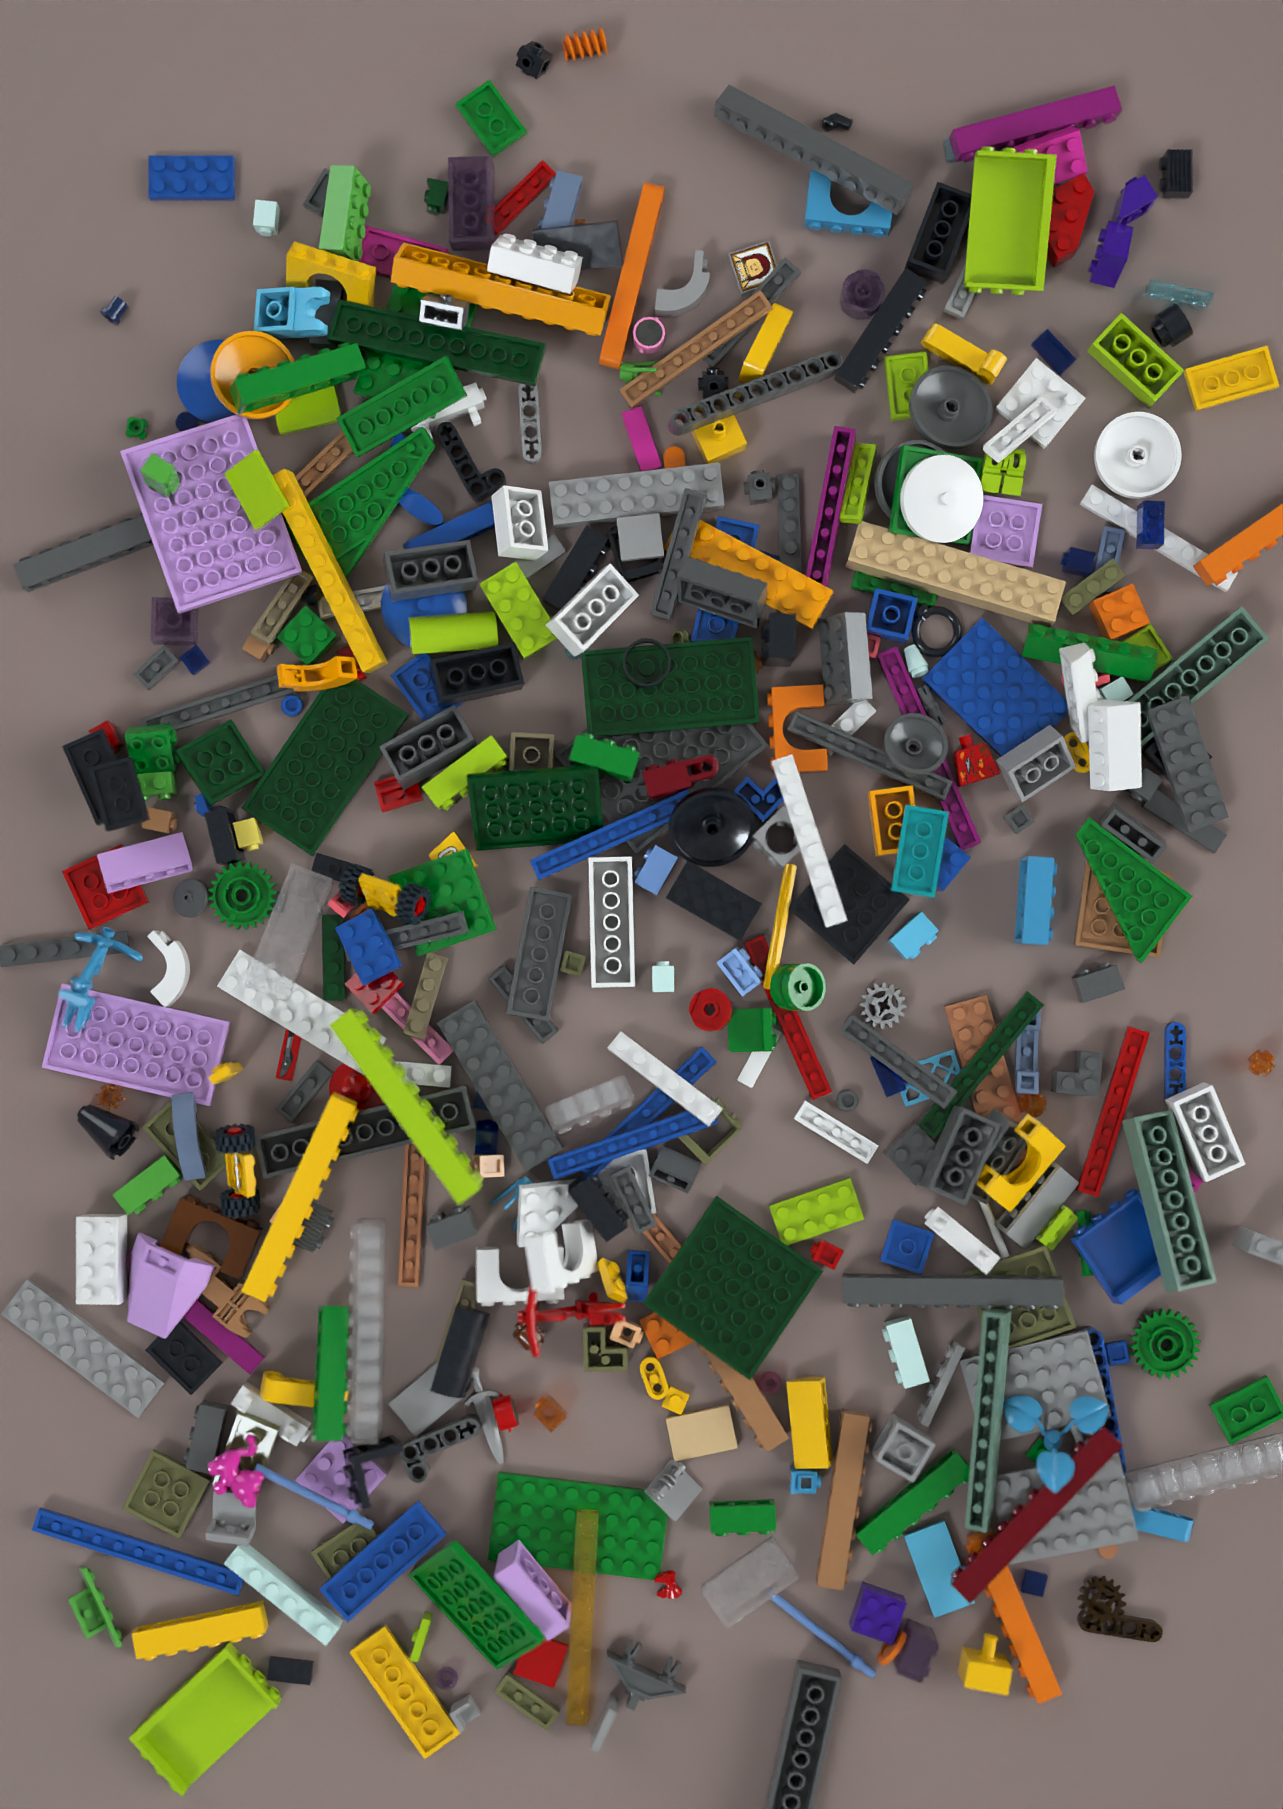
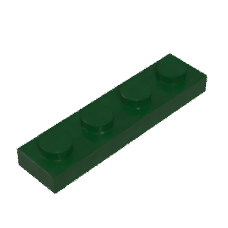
M322 915L324 1001L346 1000L345 950L335 927L344 923V918L341 915Z

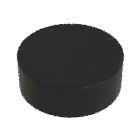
M314 584L309 587L302 600L308 606H314L322 598L323 592L318 585Z

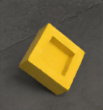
M670 1385L661 1406L681 1415L690 1393Z

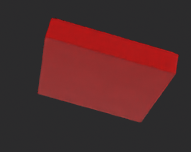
M545 1638L542 1644L518 1657L513 1674L554 1688L568 1649V1644L554 1639L547 1641Z

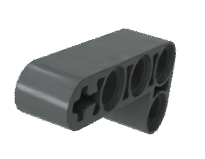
M467 1414L421 1433L417 1437L414 1436L407 1439L403 1444L404 1451L400 1452V1457L410 1480L414 1483H421L427 1478L430 1469L427 1456L475 1437L481 1427L479 1416ZM468 1422H470L471 1425H472V1424H475V1427H474L473 1430H472L471 1427L465 1428V1427L467 1426ZM449 1429L455 1431L456 1437L448 1438L445 1431ZM433 1438L436 1441V1445L433 1447L428 1446L425 1439ZM407 1446L414 1447L416 1454L409 1455L405 1448ZM417 1466L422 1467L424 1474L417 1475L413 1468Z

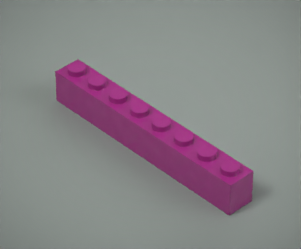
M1114 85L953 129L949 141L955 161L970 162L974 160L975 153L981 150V147H993L994 151H1000L1003 148H1011L1069 126L1087 130L1102 122L1104 124L1112 123L1117 119L1122 108Z
M834 426L806 572L807 577L826 587L829 586L840 528L839 516L857 438L856 429Z

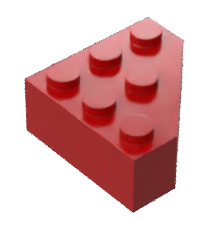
M1084 173L1053 189L1047 257L1053 268L1071 259L1079 246L1094 195V190Z

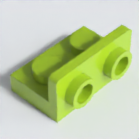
M1061 1205L1037 1235L1036 1239L1047 1246L1049 1250H1054L1078 1220V1217L1069 1208Z

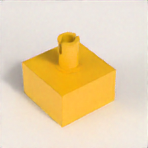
M735 415L691 431L706 464L718 463L745 451L747 447V442Z
M984 1634L982 1650L962 1647L958 1674L965 1688L1008 1695L1013 1669L1005 1654L995 1653L997 1636Z

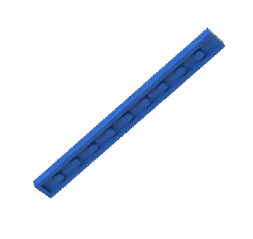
M38 1509L32 1531L231 1594L239 1595L244 1582L240 1576L225 1565L48 1509Z

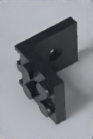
M393 1435L342 1450L346 1464L343 1466L345 1478H349L350 1487L347 1488L349 1498L354 1500L355 1505H358L362 1510L371 1507L362 1464L404 1451L402 1442Z

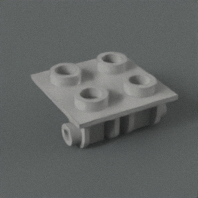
M671 1459L644 1492L676 1522L701 1492L702 1488L684 1471L686 1467L679 1462L677 1464Z

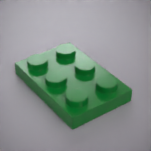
M490 79L455 103L457 110L492 158L527 134V130Z
M1266 1375L1208 1404L1230 1445L1283 1418V1405L1269 1377Z

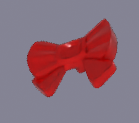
M665 1571L657 1574L654 1578V1582L665 1583L666 1585L665 1588L657 1591L658 1597L675 1599L682 1595V1589L677 1586L675 1580V1571Z

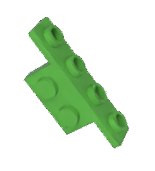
M81 1566L79 1571L87 1588L67 1598L86 1639L106 1628L114 1646L120 1648L122 1646L120 1642L123 1639L118 1627L114 1628L111 1622L114 1617L108 1607L105 1609L102 1603L105 1598L101 1589H96L94 1586L95 1576L91 1568L87 1569L85 1566Z

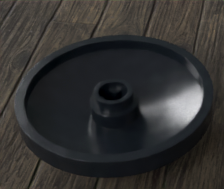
M708 787L693 791L678 802L669 819L670 840L676 852L683 859L704 867L721 866L736 860L749 848L753 841L752 836L755 834V819L751 807L739 794L725 788Z

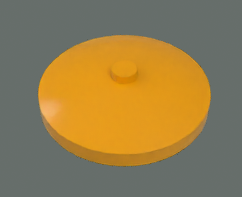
M258 331L236 333L228 337L218 347L213 356L210 366V379L213 390L219 401L228 410L238 415L229 391L236 376L248 372L249 375L257 373L256 370L269 366V369L277 367L279 362L289 360L291 363L294 362V359L289 350L278 339L269 334ZM292 399L238 416L247 419L269 418L281 412Z

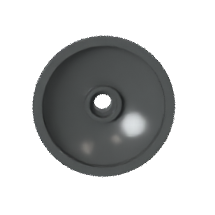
M909 713L899 716L889 725L884 735V749L890 762L899 770L912 775H924L933 772L943 763L948 752V740L944 730L935 720L923 714ZM909 747L914 748L915 752H911Z

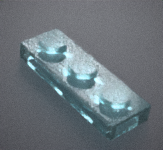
M1150 280L1145 288L1144 295H1148L1154 300L1167 299L1175 304L1186 303L1191 304L1194 308L1202 309L1204 307L1207 308L1212 302L1214 293Z

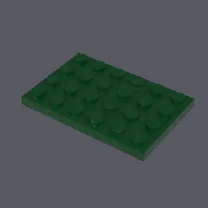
M582 765L467 774L476 851L567 844L603 828L598 767Z

